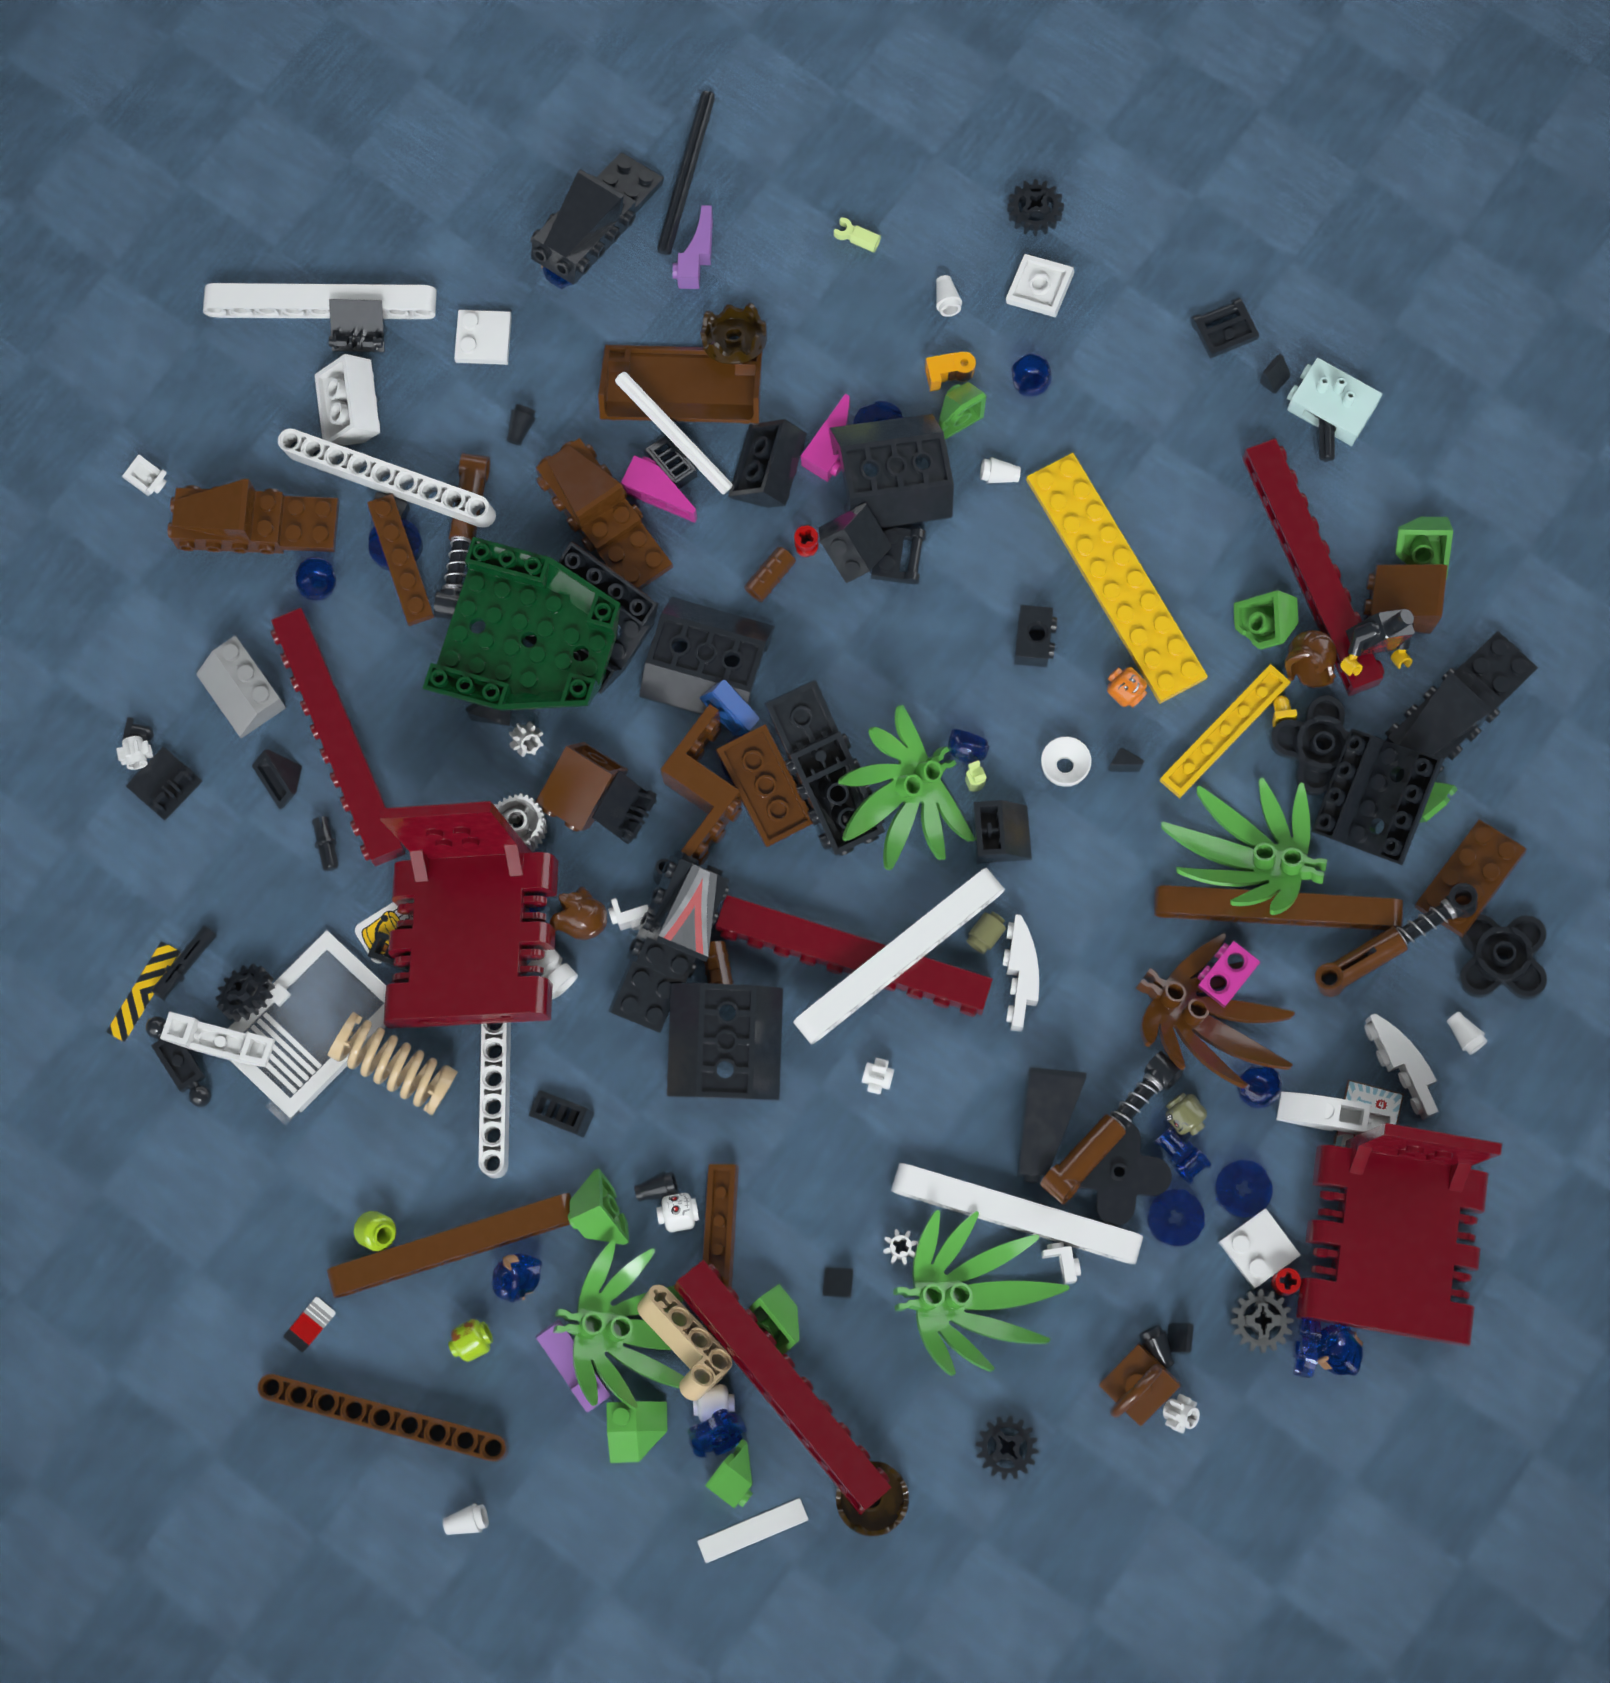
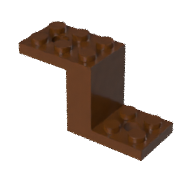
M710 704L660 769L666 786L708 814L681 850L682 856L685 854L699 860L698 864L700 866L709 857L710 852L708 850L714 842L718 844L726 833L724 828L730 821L735 822L743 810L741 808L740 791L699 763L705 754V746L709 741L714 742L722 730L720 728L719 710Z

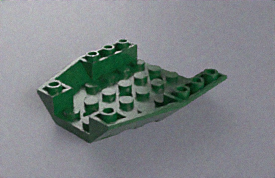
M473 537L465 559L468 567L466 578L437 664L430 663L422 689L500 711L589 706L601 687L616 641L621 604L551 557ZM477 621L485 623V629L481 633H473L471 631L472 625ZM528 635L537 637V642L532 647L523 646V639ZM579 649H586L589 651V656L584 661H577L574 659L575 652Z

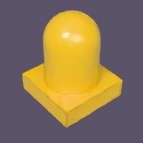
M1278 696L1273 702L1275 710L1272 720L1273 727L1281 721H1296L1297 710H1291L1289 699L1286 696Z

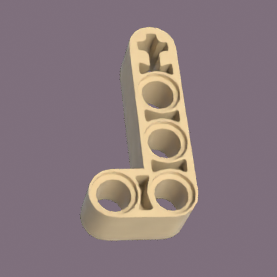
M654 1285L649 1289L638 1303V1313L689 1367L690 1371L680 1382V1392L689 1400H698L732 1367V1358L665 1286Z

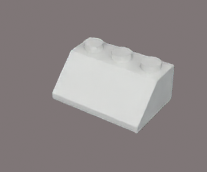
M344 354L315 374L322 439L340 446L365 443L380 433V422L378 420L376 404L377 398L375 396L373 380L374 374L370 359Z

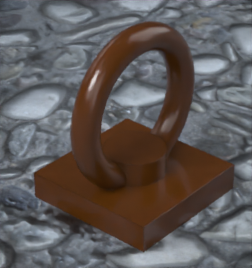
M1140 1343L1099 1384L1115 1401V1404L1110 1409V1415L1113 1418H1118L1126 1412L1140 1427L1182 1385Z

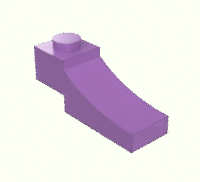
M701 205V214L696 233L685 252L678 253V263H673V279L678 280L679 289H699L700 266L711 265L712 206Z
M558 1319L535 1335V1337L588 1413L611 1395L595 1372L598 1404L592 1406L588 1402L578 1384L574 1371V1339L567 1331L564 1333H553L556 1325L564 1326Z

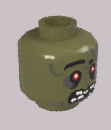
M1182 1092L1166 1104L1165 1117L1178 1134L1183 1135L1189 1132L1193 1136L1205 1127L1203 1121L1207 1117V1111L1194 1094L1185 1095Z

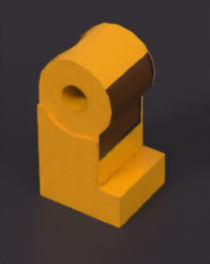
M955 352L927 357L924 368L930 392L940 390L942 382L952 380L966 382L970 380L975 372V357L969 352Z

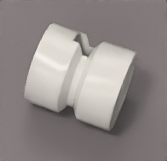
M555 949L543 950L545 951V957L541 960H532L527 966L536 965L544 968V974L541 977L548 978L552 982V999H555L575 982L578 974L568 963L561 964L562 958Z

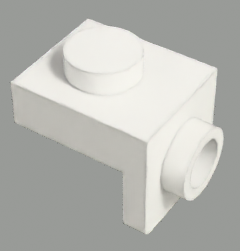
M139 454L122 475L124 479L147 496L152 494L153 491L158 494L167 482L163 479L167 472L163 469L160 471Z
M611 899L613 907L608 908L612 923H618L621 931L632 928V930L640 929V922L648 910V905L621 913L617 899Z
M1063 1242L1048 1244L1047 1250L1041 1252L1042 1259L1059 1256L1064 1285L1077 1281L1076 1276L1081 1275L1078 1258L1073 1259L1071 1246L1064 1247Z

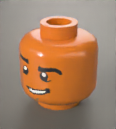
M1118 667L1107 678L1110 681L1107 686L1108 694L1122 707L1130 705L1133 708L1147 694L1145 691L1147 682L1132 667H1127L1124 670Z

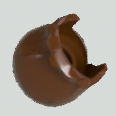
M1311 630L1301 632L1294 637L1289 645L1288 655L1285 659V668L1289 681H1293L1295 675H1297L1303 685L1312 688L1334 683V678L1336 677L1334 665L1337 659V650L1333 640L1327 634Z
M581 886L576 892L569 894H559V901L564 910L553 914L549 923L555 929V932L559 930L575 939L588 940L595 938L604 931L607 924V910L603 903L594 899L585 887Z

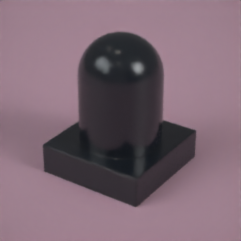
M127 717L123 740L131 736L142 737L143 741H150L154 736V732L151 727L135 724L133 718Z

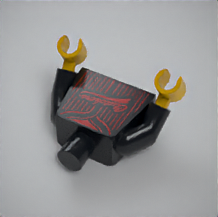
M1407 609L1379 612L1346 630L1350 642L1348 649L1350 655L1341 662L1342 670L1349 676L1352 673L1357 676L1363 667L1356 660L1358 656L1394 651L1391 655V661L1398 669L1401 668L1402 663L1409 668L1413 660L1406 653V650L1409 649L1410 639L1415 633L1413 614Z

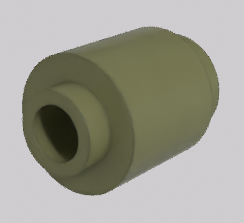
M993 911L990 914L984 912L968 933L969 938L966 942L976 951L985 954L987 950L992 949L1006 930V927L1003 925L1005 920Z

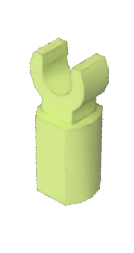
M840 218V225L845 227L846 230L839 231L835 229L834 237L839 240L848 239L850 243L875 253L880 243L881 235L858 225L855 227L847 218Z
M979 760L968 764L969 770L965 777L968 789L972 792L983 789L987 778L983 768L980 767Z

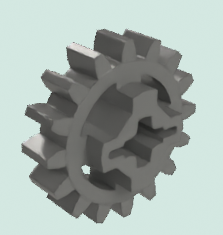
M1262 1289L1257 1291L1256 1297L1250 1291L1246 1293L1247 1301L1242 1298L1237 1300L1240 1308L1231 1309V1312L1237 1315L1235 1319L1229 1321V1324L1237 1326L1232 1335L1240 1334L1242 1338L1238 1344L1243 1345L1248 1342L1249 1351L1251 1352L1254 1351L1256 1346L1259 1347L1261 1354L1266 1353L1267 1346L1272 1351L1277 1350L1276 1342L1284 1345L1286 1340L1283 1335H1291L1293 1332L1287 1328V1324L1294 1322V1319L1287 1318L1286 1316L1291 1311V1308H1283L1281 1306L1285 1300L1283 1297L1277 1301L1274 1300L1273 1291L1269 1292L1267 1297L1264 1296ZM1255 1303L1254 1312L1251 1315L1243 1316L1247 1307ZM1268 1304L1277 1311L1278 1315H1274L1268 1309ZM1260 1314H1262L1263 1319L1268 1320V1324L1264 1325L1263 1329H1261L1259 1323H1255V1319L1260 1317ZM1273 1327H1280L1278 1333L1269 1340V1331ZM1245 1328H1249L1255 1333V1339L1246 1332Z

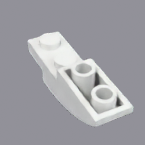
M1015 915L1014 923H1008L1006 938L1011 939L1010 950L1005 949L1003 966H1008L1007 974L1018 976V978H1012L1010 994L1015 995L1014 1006L1008 1005L1006 1022H1011L1010 1030L1022 1032L1026 1005L1036 1006L1038 1003L1039 968L1029 929L1022 916Z
M1370 1015L1365 1020L1367 1025L1364 1028L1368 1038L1371 1041L1374 1040L1378 1048L1376 1055L1380 1064L1383 1067L1386 1066L1388 1072L1399 1068L1400 1073H1398L1400 1082L1405 1089H1409L1412 1099H1410L1411 1106L1417 1115L1420 1114L1422 1120L1433 1116L1439 1111L1428 1087L1437 1080L1429 1065L1417 1048L1400 1030L1379 1015Z
M1281 1092L1276 1120L1331 1132L1337 1130L1359 1135L1384 1123L1395 1124L1397 1112L1371 1107V1104L1345 1099Z

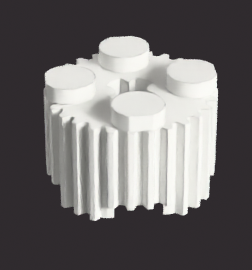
M520 793L519 796L514 795L512 798L510 795L508 799L503 798V802L499 801L498 804H494L532 852L538 848V843H543L541 839H545L544 834L547 833V822L541 807H539L538 803H535L532 797L529 799L528 795L523 797V794ZM520 820H522L523 825L521 827L514 828L513 824H518Z

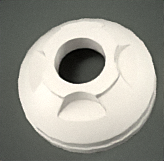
M1056 738L1045 747L1042 753V770L1047 779L1056 785L1063 787L1076 785L1090 771V752L1086 745L1076 738ZM1061 759H1068L1072 762L1073 769L1068 773H1062L1057 768V762Z

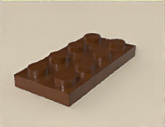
M766 724L715 749L734 787L740 791L741 801L765 848L812 824L807 814L809 809L805 801L801 800L796 790V783L789 774Z
M1479 819L1416 902L1415 908L1425 914L1429 912L1430 907L1435 908L1439 906L1440 902L1445 899V896L1449 895L1455 885L1460 883L1472 885L1478 894V908L1476 912L1467 918L1448 919V923H1441V925L1463 938L1525 855L1527 848ZM1460 896L1456 899V902L1460 905H1467L1471 902V899L1467 896Z

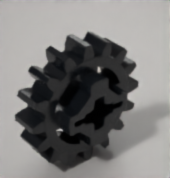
M1034 179L1033 185H1029L1027 181H1024L1023 188L1016 186L1014 194L1009 195L1008 202L1010 203L1007 204V212H1010L1009 221H1015V229L1022 226L1024 228L1023 234L1025 235L1029 230L1033 231L1034 236H1037L1038 230H1042L1044 234H1047L1048 227L1055 229L1057 221L1062 220L1063 213L1061 212L1064 210V203H1061L1062 194L1055 195L1056 186L1050 189L1047 188L1048 181H1044L1042 185H1038L1037 179ZM1019 202L1021 203V208H1023L1021 213L1018 208ZM1049 203H1051L1053 208L1052 213L1050 212V207H1048Z
M252 963L249 969L242 965L240 972L237 973L233 970L230 978L225 977L223 979L226 984L218 987L221 994L216 996L215 999L219 1002L217 1008L229 1020L233 1018L236 1022H239L241 1017H243L247 1021L251 1013L257 1016L261 1007H267L265 1001L273 997L269 991L275 989V985L272 983L274 979L261 965L257 967Z
M999 1416L996 1418L997 1425L994 1426L991 1422H987L986 1425L989 1431L980 1430L978 1433L984 1439L983 1442L975 1443V1446L982 1448V1452L977 1454L976 1457L985 1459L981 1466L983 1469L989 1466L992 1468L990 1476L994 1477L997 1472H1000L1002 1480H1006L1008 1473H1011L1015 1480L1018 1479L1017 1471L1020 1470L1024 1474L1028 1473L1027 1463L1035 1465L1036 1462L1031 1458V1455L1038 1454L1039 1450L1032 1448V1444L1036 1443L1038 1438H1030L1029 1434L1033 1430L1032 1427L1022 1428L1024 1420L1021 1419L1015 1424L1013 1423V1417L1008 1416L1007 1422L1003 1423L1002 1418ZM1011 1428L1018 1431V1433L1014 1436L1004 1435L1000 1429ZM992 1437L995 1441V1449L989 1455L988 1441ZM1001 1440H1004L1006 1443L1013 1442L1012 1452L1014 1457L1010 1456L1009 1453L1002 1454L1000 1452L1003 1447ZM1025 1441L1027 1450L1024 1459H1022L1019 1450L1020 1444ZM1000 1460H1008L1015 1467L1003 1468L996 1463Z

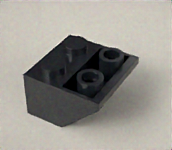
M1004 800L973 803L972 815L976 864L1032 860L1027 805Z

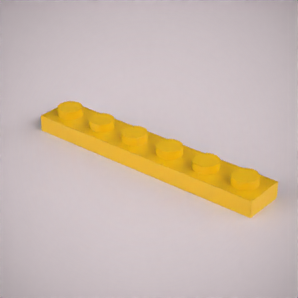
M1270 664L1170 767L1159 781L1180 799L1290 685L1291 681Z

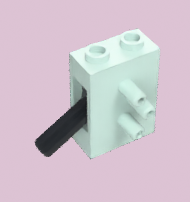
M1317 357L1312 366L1307 364L1300 378L1303 381L1300 386L1294 385L1287 397L1290 400L1287 410L1319 428V459L1329 462L1335 459V437L1352 446L1378 405L1382 393Z

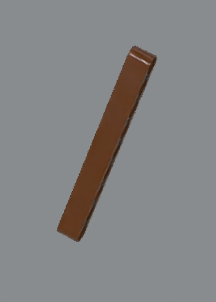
M1168 885L1155 887L1154 916L1160 918L1384 931L1392 926L1395 928L1403 927V900L1397 898L1299 893L1290 908L1280 914L1271 915L1269 913L1270 904L1276 895L1258 904L1232 906L1230 905L1231 899L1250 890Z
M560 1194L333 1266L326 1270L334 1298L348 1296L571 1225L568 1220L571 1194Z
M275 1374L263 1376L258 1383L257 1390L259 1395L263 1399L492 1462L502 1461L509 1453L507 1440L492 1433ZM277 1380L279 1391L277 1394L270 1396L267 1392V1386L271 1381ZM304 1387L307 1391V1398L303 1403L299 1404L295 1401V1392L299 1388ZM327 1395H332L335 1405L331 1410L325 1411L322 1407V1401ZM359 1402L363 1408L362 1414L358 1418L353 1419L349 1413L350 1407L354 1403ZM382 1410H387L390 1413V1421L385 1426H380L377 1422V1416ZM414 1417L418 1422V1428L414 1433L409 1434L405 1431V1422L409 1418ZM438 1425H443L446 1430V1435L441 1441H435L432 1436L433 1429ZM469 1432L473 1435L474 1443L470 1448L464 1449L460 1445V1438L464 1433ZM498 1440L502 1445V1450L498 1456L492 1457L488 1453V1445L491 1441Z

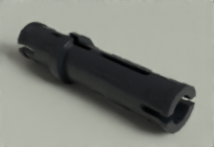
M203 925L171 966L167 965L165 968L166 972L150 991L165 1001L179 981L182 983L185 980L184 975L217 935Z

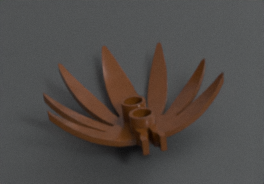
M1223 933L1190 954L1178 965L1167 980L1159 978L1158 974L1151 968L1143 976L1144 979L1139 982L1136 989L1148 994L1152 1002L1142 1016L1140 1034L1143 1043L1150 1047L1156 1040L1159 1027L1160 1038L1166 1053L1179 1069L1184 1070L1186 1065L1173 1029L1175 1028L1186 1047L1203 1065L1224 1080L1240 1088H1246L1248 1084L1230 1069L1201 1039L1233 1057L1253 1064L1289 1070L1293 1064L1209 1015L1242 1023H1273L1290 1020L1295 1015V1012L1238 1000H1230L1225 1008H1223L1211 997L1196 995V993L1203 992L1198 988L1201 981L1197 977L1193 979L1191 977L1202 970L1216 954L1226 938V934ZM1243 961L1229 964L1232 969H1240L1243 966ZM1215 976L1210 980V986L1213 990L1226 985L1225 980L1219 976Z

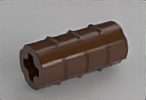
M777 547L757 572L751 576V579L744 586L745 591L758 602H763L772 593L776 585L780 583L782 578L789 573V570L796 563L795 558L786 549Z
M725 941L710 942L708 959L706 962L703 961L708 983L734 984Z

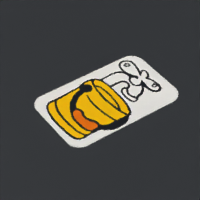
M393 902L359 923L355 928V934L367 953H369L379 931L390 934V931L396 930L397 921L413 919V915L397 913L398 906ZM388 941L385 942L380 955L384 956L389 946ZM371 958V960H372L373 962H375V963H381V962L376 961V960H374V959Z

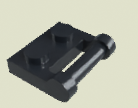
M1240 297L1231 300L1230 304L1216 310L1190 317L1192 327L1198 333L1210 359L1259 338V333ZM1235 313L1238 316L1209 329L1206 327L1207 324Z
M882 528L892 544V548L873 567L871 579L913 585L919 584L920 574L918 569L922 542L926 540L927 532L917 528ZM904 540L912 541L908 570L900 572Z

